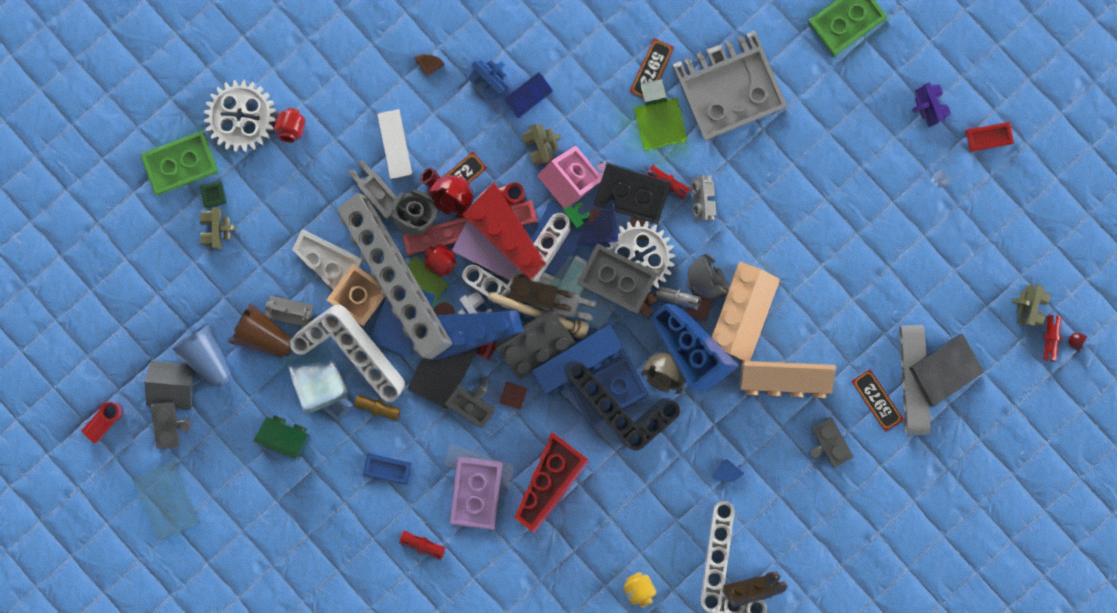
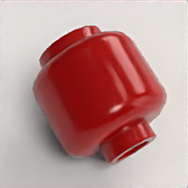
M288 108L278 113L274 132L279 140L286 143H294L295 140H299L302 137L306 120L299 110Z
M438 244L435 248L430 246L423 256L426 258L425 268L438 277L449 276L458 263L455 260L456 254L443 244Z

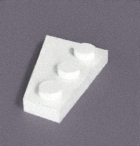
M304 229L301 230L292 249L333 290L352 264L360 267L363 261L362 258Z

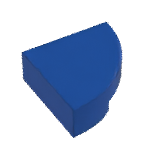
M726 459L712 477L727 482L740 478L744 472Z

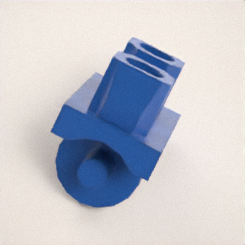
M480 60L478 62L475 61L471 65L473 69L467 78L475 85H478L484 79L488 85L482 92L489 100L505 93L509 89L502 81L507 76L502 71L505 66L502 61L496 65L490 60L486 65Z

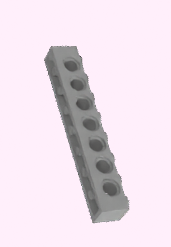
M359 193L355 194L337 208L341 215L339 216L340 221L351 232V240L359 246L362 259L372 269V277L380 283L383 288L381 290L383 296L393 306L392 312L404 325V333L415 344L413 346L415 352L420 357L433 359L450 347L452 342L367 196ZM363 217V223L359 226V221ZM373 236V242L369 244V240ZM384 254V260L380 263V257ZM394 272L395 277L394 280L391 282L390 277L391 274ZM405 291V298L401 300V294ZM416 310V316L412 319V312ZM426 328L427 335L423 338L422 333L423 330Z

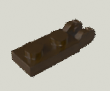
M514 276L508 298L548 309L555 308L571 312L572 307L569 305L554 302L556 294L566 298H574L575 293L558 289L556 286Z
M773 571L768 572L765 576L723 585L722 592L732 606L737 607L772 598L774 595L785 592L788 585L785 581L779 582L780 574Z

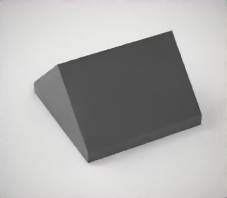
M151 361L144 382L146 405L151 406L152 403L174 401L175 408L191 410L196 372L188 364Z

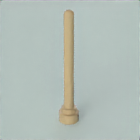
M496 293L488 295V299L491 302L535 318L546 313ZM559 317L573 337L585 338L589 328L587 322L582 320H574L572 322Z

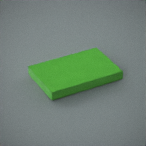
M836 0L808 20L807 23L831 55L835 57L885 21L888 16L875 0Z
M203 130L140 154L155 196H160L219 173Z

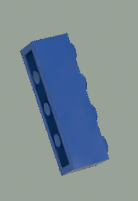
M609 324L532 372L545 394L551 393L554 396L564 390L562 385L570 381L565 374V366L568 362L572 360L580 361L592 373L602 367L600 362L607 358L612 361L622 355L620 350L624 347ZM580 366L572 369V377H578L581 374L582 369Z

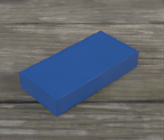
M367 453L363 476L407 485L412 463Z

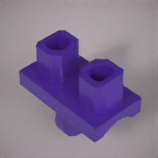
M927 83L914 90L917 96L914 98L917 106L911 110L913 114L920 112L922 119H926L929 127L944 121L951 114L948 105L939 106L937 98L943 96V91L939 84L931 85V83Z

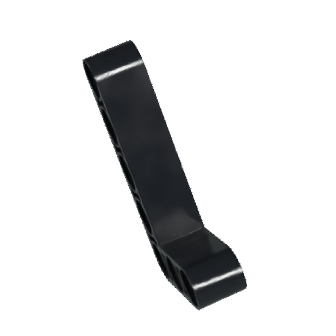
M572 360L565 366L567 378L631 450L638 451L644 448L676 420L680 414V407L675 401L670 398H662L633 422L580 361ZM580 366L582 369L581 374L578 377H572V369ZM590 383H595L596 390L592 394H587L586 387ZM609 400V409L602 411L600 408L601 403ZM667 404H672L673 409L671 413L665 415L663 413L664 407ZM624 417L625 422L623 426L615 427L616 419ZM650 419H655L656 424L654 428L647 429V422ZM638 434L639 439L637 443L630 444L629 439L631 435Z

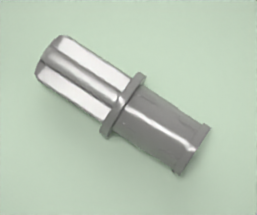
M659 286L656 291L657 299L674 303V305L698 310L701 304L698 303V301L701 302L700 296L684 293L681 289L677 291Z

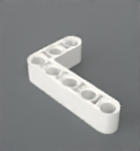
M556 213L550 218L534 243L546 265L532 281H539L571 231L570 220L563 213ZM558 220L566 221V226L562 230L555 229V223ZM546 239H553L554 244L551 248H543V242ZM470 265L464 269V281L488 298L490 294L487 292L488 286L496 283L498 284V290L495 293L504 297L509 296L513 277L508 284H505L476 265ZM517 269L513 277L521 278L526 275ZM472 272H479V279L477 281H469V275ZM500 305L501 307H503L504 309H506V310H508V311H516V310H513V309H510V308H507V307H505V306Z
M334 305L302 327L291 339L290 348L292 351L303 355L331 336L384 401H395L405 388L404 379L344 306Z
M726 501L718 502L713 507L700 604L705 611L710 613H751L750 606L754 602L741 605L736 611H729L727 607L729 600L722 592L723 585H725L734 520V508ZM721 505H726L729 508L730 513L726 518H721L717 513ZM722 527L726 531V537L724 540L719 541L715 538L714 532L717 528ZM716 550H720L723 553V560L719 563H714L711 559L712 553ZM712 573H717L720 576V582L715 586L710 585L708 582V577ZM708 596L716 597L717 604L715 607H706L705 599ZM762 600L756 601L762 606L760 613H766L767 606Z

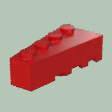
M493 182L464 212L463 216L521 272L532 280L546 265V262L503 193Z
M553 432L549 436L548 443L542 452L541 459L514 517L533 533L537 532L590 462L585 456Z

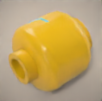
M639 572L625 579L626 583L623 586V591L631 605H640L643 608L653 603L651 598L656 595V589L648 575H642Z

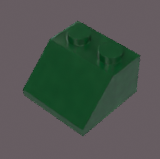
M276 415L273 418L266 417L253 442L300 460L311 436L306 433L307 428L298 424H294L293 427L285 424V419Z

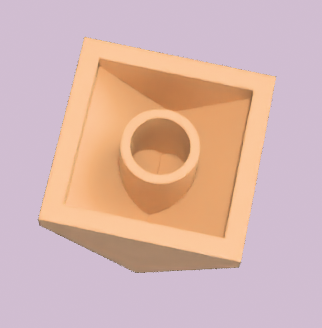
M352 264L326 300L332 305L344 306L357 323L364 326L383 300L384 296L381 292L383 288L373 277L355 264Z

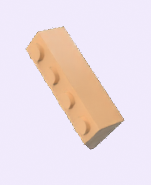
M739 262L736 267L711 338L729 356L742 361H750L780 279L762 269L743 262Z
M744 361L741 363L740 391H745V395H758L759 391L768 392L767 396H781V392L790 393V397H804V393L813 394V398H826V394H832L836 365Z

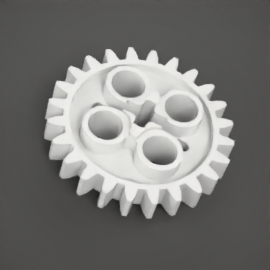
M234 80L233 87H230L227 83H225V90L217 87L219 94L217 96L214 94L210 95L214 101L206 102L210 110L204 111L209 116V118L204 120L205 124H211L206 131L214 132L211 139L216 140L219 138L217 142L219 146L226 143L225 149L227 151L234 146L236 153H238L240 147H242L245 153H247L248 146L256 150L255 143L257 142L263 146L262 138L270 139L267 131H274L270 123H275L276 118L271 117V115L277 113L276 109H270L275 104L273 100L266 101L270 97L268 92L261 95L263 92L261 86L255 90V83L252 82L247 87L245 80L242 81L241 86ZM228 100H236V105L234 108H225V104ZM257 102L258 108L255 111L250 112L247 110L249 103ZM240 112H242L247 117L259 116L260 119L253 120L242 117L239 121L235 116H221V113L240 115ZM227 121H232L233 128L230 131H223V124ZM248 124H255L256 128L253 133H245V127Z
M636 221L635 227H632L631 223L627 222L626 230L619 226L620 234L612 232L614 240L607 239L606 242L611 246L606 248L616 253L620 248H626L630 253L628 259L632 260L635 257V252L642 254L650 247L656 246L654 251L642 258V263L639 260L635 262L658 274L653 284L658 289L659 284L657 281L660 280L665 283L666 280L663 275H671L667 267H674L675 265L669 261V259L675 258V254L669 253L674 248V245L667 246L666 244L670 237L663 239L664 230L657 233V225L650 229L648 228L647 221L643 227H640L639 221ZM639 236H645L648 238L649 244L647 247L641 248L637 245L636 239ZM651 255L658 256L660 258V265L657 267L651 266L648 263V258Z

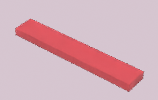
M532 200L510 205L523 226L538 223ZM464 217L433 225L426 233L419 236H409L402 233L407 255L411 256L426 252L430 246L435 248L438 244H443L444 246L456 244L467 219Z

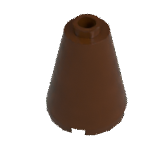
M251 303L248 305V310L245 309L238 321L233 337L231 336L228 341L232 345L281 359L284 355L288 357L292 351L290 348L292 338Z

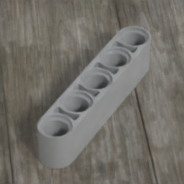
M902 325L899 329L905 433L906 436L929 435V404L909 367L926 357L924 325Z

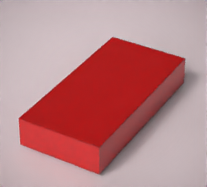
M1010 122L965 130L969 153L1014 144Z

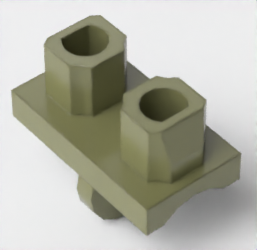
M533 124L529 126L530 130L525 132L522 138L527 146L534 143L537 144L539 150L530 154L534 165L549 164L556 158L553 151L559 149L557 141L562 139L560 134L553 135L551 128L544 130L542 124Z
M212 207V211L200 212V224L212 225V233L200 234V244L212 247L214 250H222V232H224V240H230V232L237 231V226L230 225V217H224V225H222V210L219 207Z
M1026 285L1025 291H1021L1019 298H1012V303L1017 305L1016 313L1019 314L1017 324L1025 326L1044 324L1045 314L1038 312L1039 304L1047 305L1049 303L1050 293L1044 291L1043 286Z

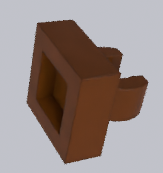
M652 293L646 297L639 311L645 319L653 313L649 307L657 301Z

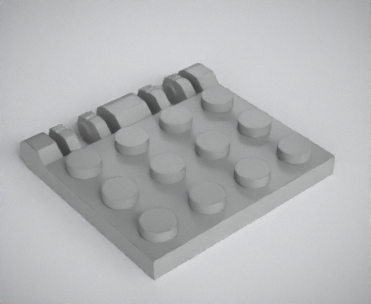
M755 31L746 33L751 50H749L744 37H738V44L743 51L742 54L736 55L733 44L730 41L725 42L730 56L729 59H727L721 44L707 49L706 54L712 65L708 67L701 52L698 53L697 60L702 68L698 72H695L692 61L689 58L684 59L690 74L688 76L681 61L672 64L704 142L787 108V104Z

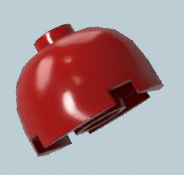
M460 175L440 177L427 194L431 196L434 201L433 204L438 210L447 215H450V211L457 213L456 217L458 218L464 217V212L473 203V191L467 180Z

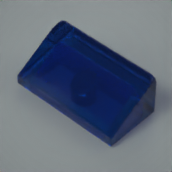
M538 72L504 100L519 119L550 95L553 90L542 74Z

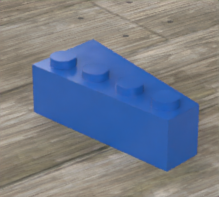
M664 304L650 316L692 391L707 392L739 366L681 306Z
M518 311L437 315L452 345L435 356L433 360L445 359L524 333Z

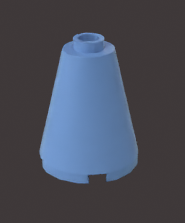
M209 323L201 326L187 338L185 337L172 347L174 353L211 386L217 385L221 387L230 380L228 376L231 372L212 326Z

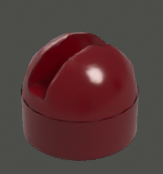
M427 168L422 173L420 181L427 187H432L436 180L440 178V175L433 168Z
M1079 332L1071 334L1068 340L1070 347L1079 352L1088 336Z

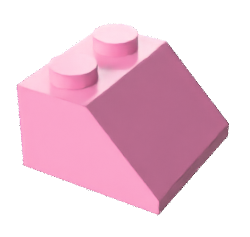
M577 146L552 160L537 175L564 209L581 200L598 186L602 179V176Z

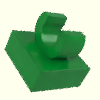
M582 202L577 203L574 209L569 205L563 210V214L568 217L576 231L584 225L582 220H586L590 216L589 211L584 215L578 213V209L583 206Z

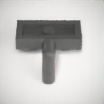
M485 376L481 377L479 388L474 394L458 384L445 400V405L480 428H483L495 412L493 406L482 400V397L487 392L489 379Z
M174 401L152 403L151 412L156 448L179 447L178 428L183 432L189 431L193 423L190 418L177 419Z
M832 417L811 428L820 445L809 450L808 455L811 458H816L825 452L832 467L835 468L854 457Z

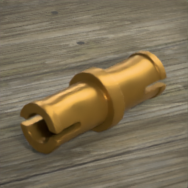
M361 394L357 395L354 402L355 408L371 412L372 416L377 417L379 415L397 422L401 412V408L383 403L381 399L374 400Z

